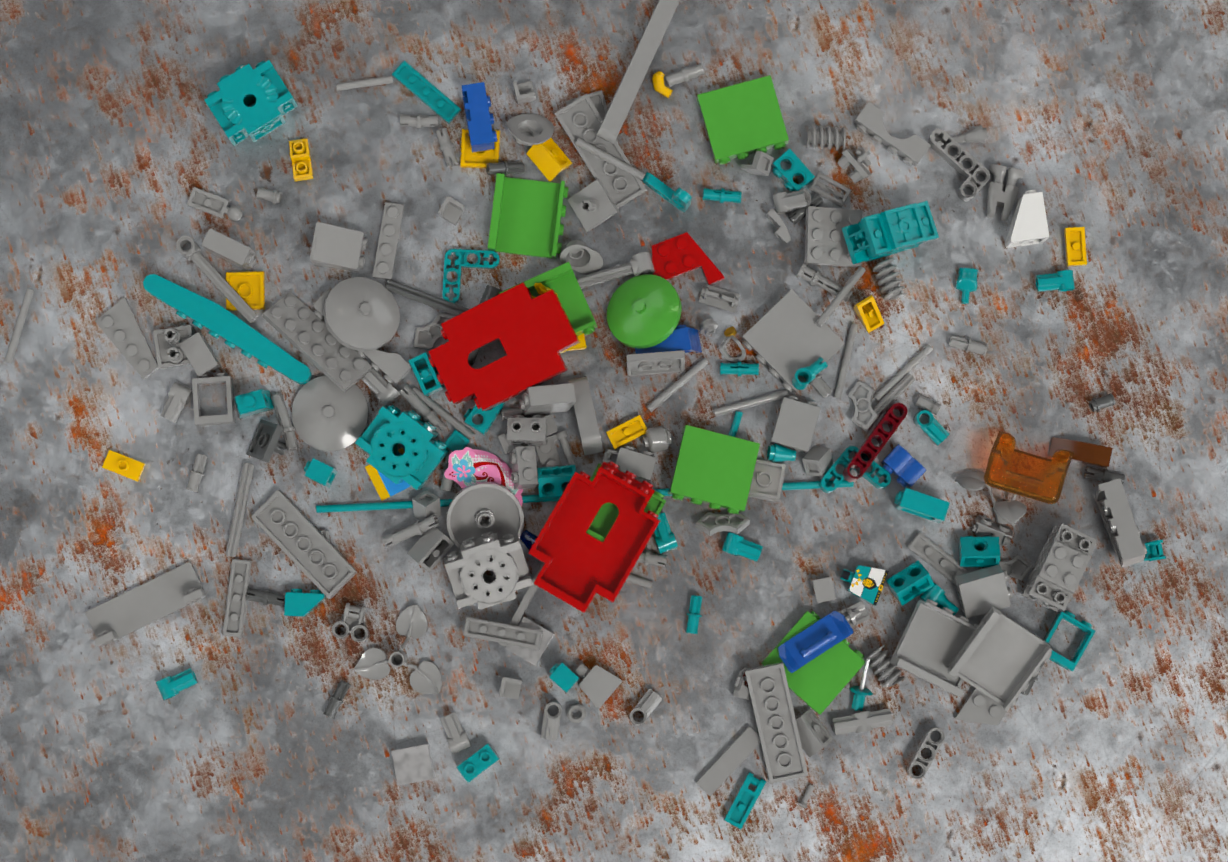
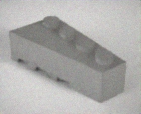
M1121 478L1099 484L1095 501L1121 568L1143 562L1147 549L1145 544L1141 542L1140 531L1135 524Z

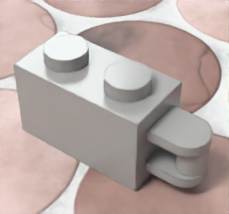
M625 445L624 448L620 447L619 452L605 449L602 462L608 463L611 460L612 454L617 455L616 462L614 463L620 466L618 470L624 473L627 470L636 475V478L651 481L657 458L651 452L643 451V453L635 452L636 448Z

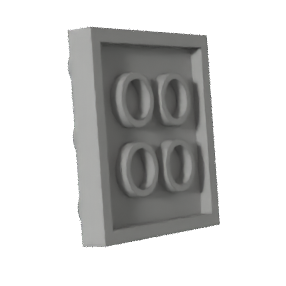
M806 207L805 264L859 268L861 263L854 265L852 263L841 228L860 222L862 210Z

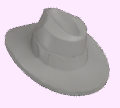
M527 113L510 118L506 123L507 129L516 138L515 141L528 146L546 142L554 132L553 124L547 118L538 114Z

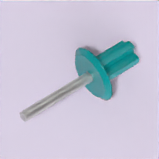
M866 658L860 686L849 688L854 693L851 708L855 711H863L866 696L873 695L868 688L864 687L870 658Z

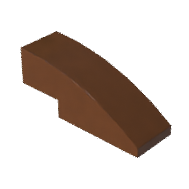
M1052 437L1048 456L1107 468L1110 464L1113 448Z

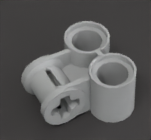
M346 603L343 621H338L332 626L333 635L336 638L344 639L351 633L354 641L365 642L370 636L369 629L362 625L366 606L358 607ZM341 624L346 627V633L342 636L338 635L336 631L337 627ZM359 628L365 631V636L362 639H358L355 635L356 630Z

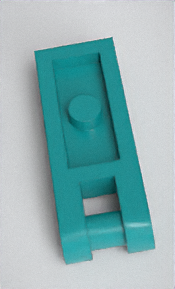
M749 772L724 821L742 829L766 784V780L754 777L753 773ZM750 783L756 786L754 792L748 789Z

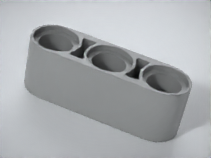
M931 727L924 734L907 765V774L911 778L921 779L927 773L945 739V734L940 728ZM933 731H937L940 734L936 742H933L930 738ZM923 748L930 750V756L926 759L921 756ZM914 765H919L921 768V773L917 776L912 774V767Z

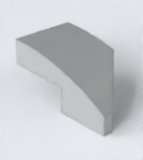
M772 208L766 217L778 228L774 235L777 238L780 237L787 244L791 240L788 229L781 217Z

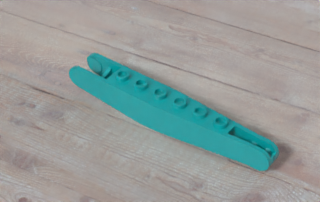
M150 274L145 277L143 281L145 290L177 310L175 314L183 319L189 317L193 320V325L200 329L203 327L209 330L208 334L216 339L220 336L226 340L224 343L233 349L235 347L242 350L241 354L249 359L252 356L258 359L257 363L266 369L270 366L298 384H306L310 381L312 373L305 364L296 360L219 304L156 274Z

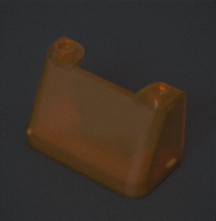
M999 431L984 475L985 483L990 487L1047 504L1058 502L1074 452L1059 449L1053 454L1051 460L1016 450L1015 437L1009 433Z

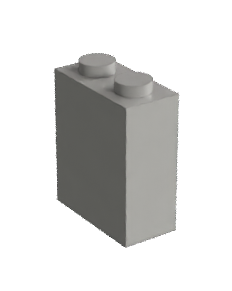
M209 228L201 244L207 252L246 271L249 268H253L257 260L255 257L256 253L250 247Z
M573 383L528 387L521 396V399H519V408L523 410V416L569 411L576 402Z
M790 395L787 398L784 397L770 443H776L789 449L808 453L821 408L817 407L815 402H799V398Z
M999 564L954 577L961 611L966 618L988 613L992 606L998 610L1011 606L1010 598H1012V593L1006 585V582L1009 581L1006 570H1002Z

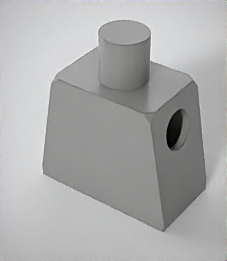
M582 663L575 671L583 679L578 686L598 709L622 682L620 678L598 665H595L590 670Z

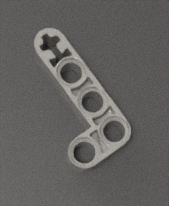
M936 129L932 132L928 143L931 145L930 147L966 179L958 189V197L963 201H970L989 181V171L944 130ZM941 137L940 141L935 142V138ZM949 148L955 149L956 156L949 155L947 150ZM962 161H968L971 167L965 169L962 166ZM976 174H982L985 180L982 182L978 181ZM963 188H970L972 195L964 194Z
M587 376L570 379L568 383H573L576 402L573 406L584 456L603 452Z

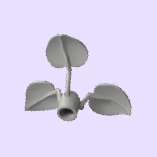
M973 470L964 472L955 478V482L971 491L982 490L986 486L996 513V521L999 524H1011L1012 526H1015L1027 511L1025 504L1015 501L1017 495L1021 493L1026 497L1033 496L1041 492L1045 487V483L1038 479L1018 477L1012 481V488L1016 490L1012 500L996 502L991 485L987 483L990 481L988 474Z
M416 604L409 606L399 615L396 621V630L398 634L407 635L398 651L392 653L389 659L386 660V653L383 650L370 648L362 654L354 671L365 678L380 680L390 673L388 663L396 668L404 665L405 667L415 669L410 675V684L414 690L423 694L440 693L442 677L438 667L430 661L421 662L419 667L407 663V654L403 651L410 636L418 639L427 632L428 621L420 607Z

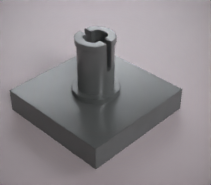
M261 419L246 454L269 463L273 452H277L280 455L285 454L286 451L278 448L287 449L286 443L278 441L284 427Z

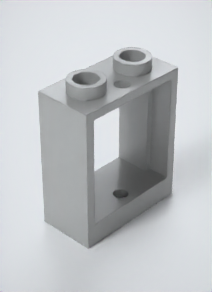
M218 373L216 377L197 375V378L192 379L195 425L236 424L233 378L228 376V373ZM226 383L228 414L201 416L199 384Z

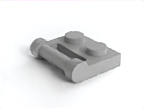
M566 431L547 437V445H535L542 467L562 466L554 444L557 440L561 443L567 465L579 467L571 452Z

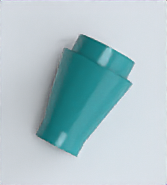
M776 443L768 446L767 460H771V462L795 461L796 450Z

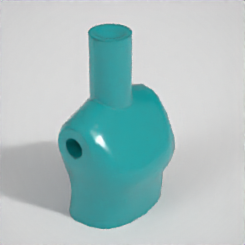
M959 268L956 289L962 291L961 304H969L970 292L977 290V269Z

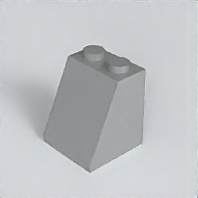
M316 222L310 260L314 266L359 273L360 268L364 266L365 257L362 256L363 249L367 248L368 238H365L364 232Z

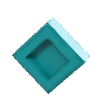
M455 429L445 444L451 451L463 450L470 443V440Z

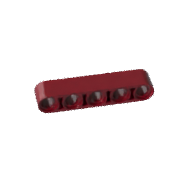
M895 403L886 411L844 468L843 477L846 481L853 483L863 476L906 417L907 407L904 404ZM893 409H897L900 412V417L894 415ZM882 424L888 425L890 431L886 432L883 429ZM871 439H876L879 442V446H874ZM861 453L867 455L868 461L861 459ZM850 468L857 471V476L850 474Z

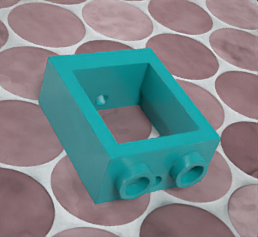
M908 488L897 492L894 503L897 504L895 509L936 523H941L945 520L950 502Z
M1065 610V612H1058L1043 640L1049 643L1061 620L1085 632L1071 660L1066 659L1053 650L1049 660L1066 670L1074 671L1095 630L1092 629L1090 623L1074 619L1075 615Z

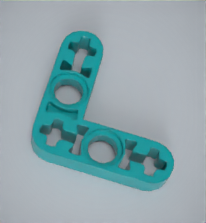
M646 172L643 180H641L680 211L685 213L691 205L692 197L682 188L678 187L674 191L649 172Z
M448 250L444 258L443 299L450 301L449 297H446V294H450V287L446 288V285H458L457 288L453 287V293L457 296L453 297V300L450 302L456 304L459 301L462 268L495 269L500 264L499 255L494 251ZM453 253H455L456 257H459V259L455 260V267L459 266V269H447V266L451 267L452 264L448 257H451ZM470 254H475L478 257V261L475 264L467 262V257ZM480 254H484V259H489L490 255H493L497 261H494L493 265H490L489 261H483L484 265H480ZM448 273H457V280L455 282L448 281Z
M849 446L844 450L820 480L819 486L823 492L831 493L840 485L844 477L843 474L836 472V465H842L845 468L851 460L848 457L849 453L853 451L856 454L859 448ZM861 453L860 457L863 461H868L867 455ZM873 461L871 463V471L865 472L862 477L876 488L884 489L890 484L891 476L885 469ZM875 470H877L878 472L872 478L870 475H872L875 472ZM834 476L836 479L831 483L832 486L826 487V481H829ZM884 476V482L879 483V477Z

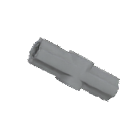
M881 709L833 718L832 724L835 735H841L850 732H866L873 730V728L893 725L890 709Z

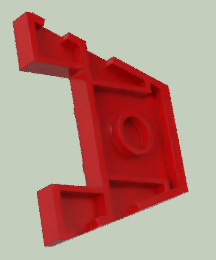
M687 232L652 245V263L655 270L653 275L669 280L701 267L708 285L725 279L724 275Z

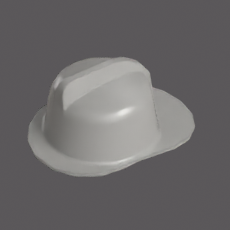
M573 240L564 244V250L560 254L562 265L569 262L573 270L582 274H592L602 268V256L597 251L589 248L583 241Z

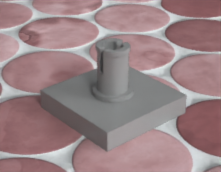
M600 179L595 180L568 199L569 204L586 232L591 231L619 212Z

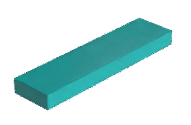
M405 60L392 73L395 79L448 124L460 113L461 109Z

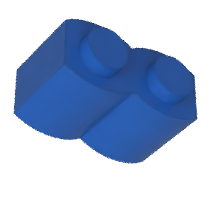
M899 444L881 461L883 464L882 468L890 475L893 473L898 478L896 481L904 488L906 486L908 488L912 487L926 472V469Z

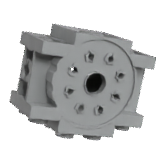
M1063 523L1059 527L1054 526L1028 577L1029 580L1022 592V596L1055 612H1058L1059 609L1065 611L1090 561L1091 553L1098 540Z
M487 532L482 534L481 538L474 539L472 537L463 540V543L460 544L461 552L458 553V550L447 553V556L444 557V565L458 608L477 603L479 610L516 599V590L533 585L518 534H506L502 536L503 539L499 540L497 533ZM487 570L494 571V573L489 576L483 574Z

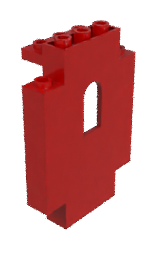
M523 282L441 323L443 328L440 330L445 340L448 339L449 341L428 351L430 354L428 359L432 367H436L439 372L437 378L441 385H445L447 389L445 394L449 402L453 401L454 404H459L463 401L468 402L475 395L474 401L478 409L482 408L483 411H487L525 392L528 387H535L567 371L568 369L560 352L580 343L556 292L551 289L532 298L527 285ZM499 338L507 355L480 369L472 368L468 362L470 353Z
M612 461L608 463L603 462L593 481L590 480L591 476L582 471L579 474L577 472L574 473L528 553L545 563L533 584L583 613L586 612L596 593L611 602L615 601L660 522L657 519V514L650 510L647 513L644 512L655 492L652 489L653 485L645 480L642 483L635 479L636 475L627 470L625 473L618 470L620 466ZM605 503H613L617 506L619 515L605 540L601 542L586 532L601 506Z

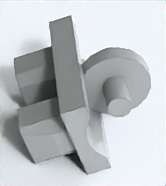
M850 149L842 152L843 156L837 163L844 170L851 164L856 170L849 175L854 183L871 175L862 164L863 162L867 167L871 164L867 159L870 156L869 151L863 154L858 149L855 154L859 159Z
M863 601L839 612L843 614L851 627L870 619Z

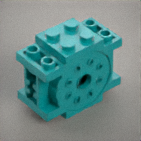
M270 60L259 62L255 69H252L250 64L240 65L235 69L236 72L221 77L219 79L220 82L216 83L220 90L209 93L204 100L233 146L249 136L253 142L259 140L286 123L283 115L298 107Z
M928 201L867 216L856 224L841 228L853 265L919 247L924 242L939 238Z
M393 404L382 406L378 411V415L355 444L370 454L366 462L395 484L405 481L418 490L424 486L438 464L448 454L447 445L439 439L434 440L439 434L435 431L437 428L428 421L424 423L420 420L421 416L414 410H407L401 413V410ZM399 443L403 444L405 447L404 454H401L398 451Z

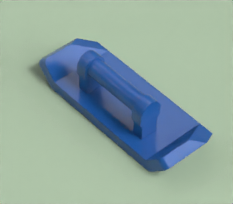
M834 610L778 647L779 656L789 672L793 673L852 635L854 631L843 614Z

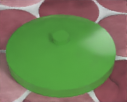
M639 275L627 280L614 292L608 304L607 322L612 334L621 343L632 348L643 349L658 345L673 333L679 323L682 309L679 294L671 283L660 276Z

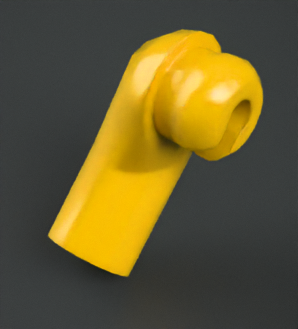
M657 71L652 76L653 88L656 92L669 99L673 90L664 85V73Z

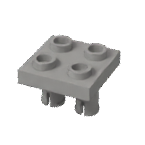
M192 325L153 331L159 369L191 364L180 347V343L193 336Z

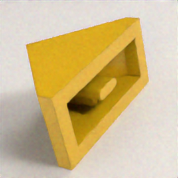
M872 295L853 307L854 312L868 333L885 324Z

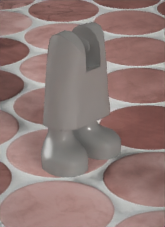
M991 164L989 171L994 174L995 180L994 182H989L987 218H994L997 206L1002 208L1000 220L1007 221L1019 187L1015 186L1016 181L1024 177L1025 171L1008 168L1007 183L1003 185L1007 167Z

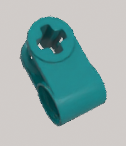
M1163 540L1144 543L1147 549L1144 561L1166 559L1162 548Z

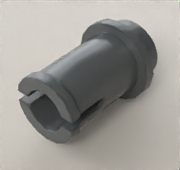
M1111 393L1097 399L1094 397L1089 401L1092 412H1100V409L1115 405V399Z

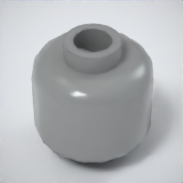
M663 426L647 429L645 436L642 437L644 448H648L651 453L665 451L672 444L670 432Z

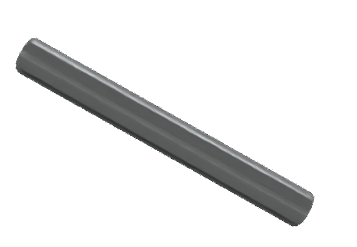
M388 280L385 286L390 292L455 316L469 310L466 307L393 280Z

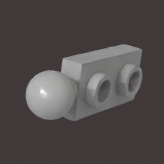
M193 187L187 202L188 206L221 219L227 214L230 220L238 221L243 214L238 206L228 207L230 204L229 200Z

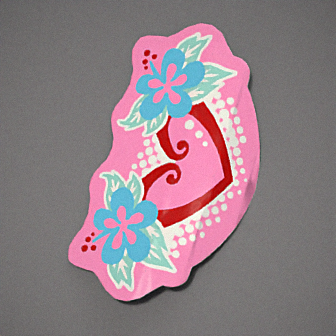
M470 447L451 452L448 459L449 465L444 473L447 479L457 482L461 489L477 482L500 484L509 489L522 506L521 493L523 489H514V483L511 480L512 470L501 458L490 452Z

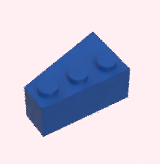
M485 83L462 85L463 104L472 152L495 149L494 142H497L496 130L492 131L491 125L494 124L493 113H489L488 107H491L490 96L486 95Z
M678 325L673 333L658 345L643 349L635 348L636 354L682 350L685 353L693 351L696 353L702 352L698 330L686 327V325Z

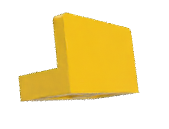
M552 138L544 143L533 145L526 153L549 181H552L561 171L569 168L572 164Z

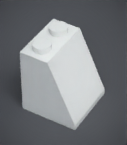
M1037 190L1026 191L1017 201L1005 248L1042 244L1049 238L1043 192H1037Z

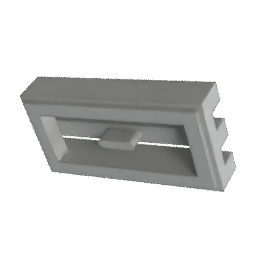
M820 172L817 173L809 190L840 207L844 205L851 192V189ZM820 178L825 182L833 185L834 187L844 191L845 195L819 182L818 179ZM815 185H817V186L823 188L824 190H826V191H828V192L834 194L835 196L841 198L842 200L840 201V200L836 199L835 197H833V196H831V195L825 193L824 191H822V190L816 188Z

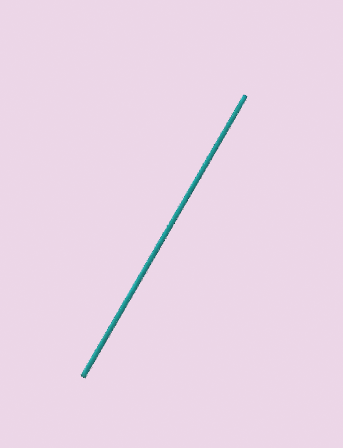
M834 480L826 481V485H825V486H826V487L832 486L831 483H832ZM843 480L837 488L854 487V482ZM820 481L783 483L782 490L820 489ZM670 488L653 489L664 496H672L667 494ZM522 495L523 503L559 501L561 496L539 498V495ZM440 499V507H449L452 499ZM413 501L316 505V512L413 508Z

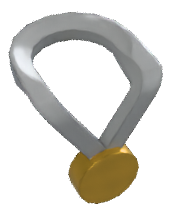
M729 327L724 331L726 339L720 345L719 351L727 361L736 363L745 359L746 350L735 337L737 330L734 327ZM730 339L741 349V356L731 357L728 355L725 346Z

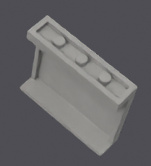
M792 289L742 336L743 346L748 351L753 350L757 354L755 358L762 365L766 364L770 368L769 372L776 379L779 377L784 382L782 385L788 392L793 391L794 393L798 389L792 385V378L798 369L810 366L819 357L824 359L822 363L827 362L845 345L826 323L821 328L815 324L819 316ZM798 376L799 381L806 382L803 376Z
M930 599L926 601L919 600L889 663L961 698L964 690L960 689L963 680L958 676L955 678L950 675L948 666L975 631L978 624L975 623L973 626L969 624V619L960 615L958 618L953 616V611L945 607L942 609L938 608V603Z
M992 606L948 666V672L955 678L958 676L1001 704L1004 710L1007 711L1017 703L1018 695L1028 688L1029 680L1032 676L1035 677L1039 673L1040 665L1043 661L1046 662L1050 658L1052 648L1049 643Z

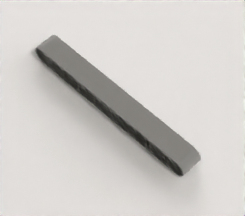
M658 0L596 136L612 144L615 142L680 0Z

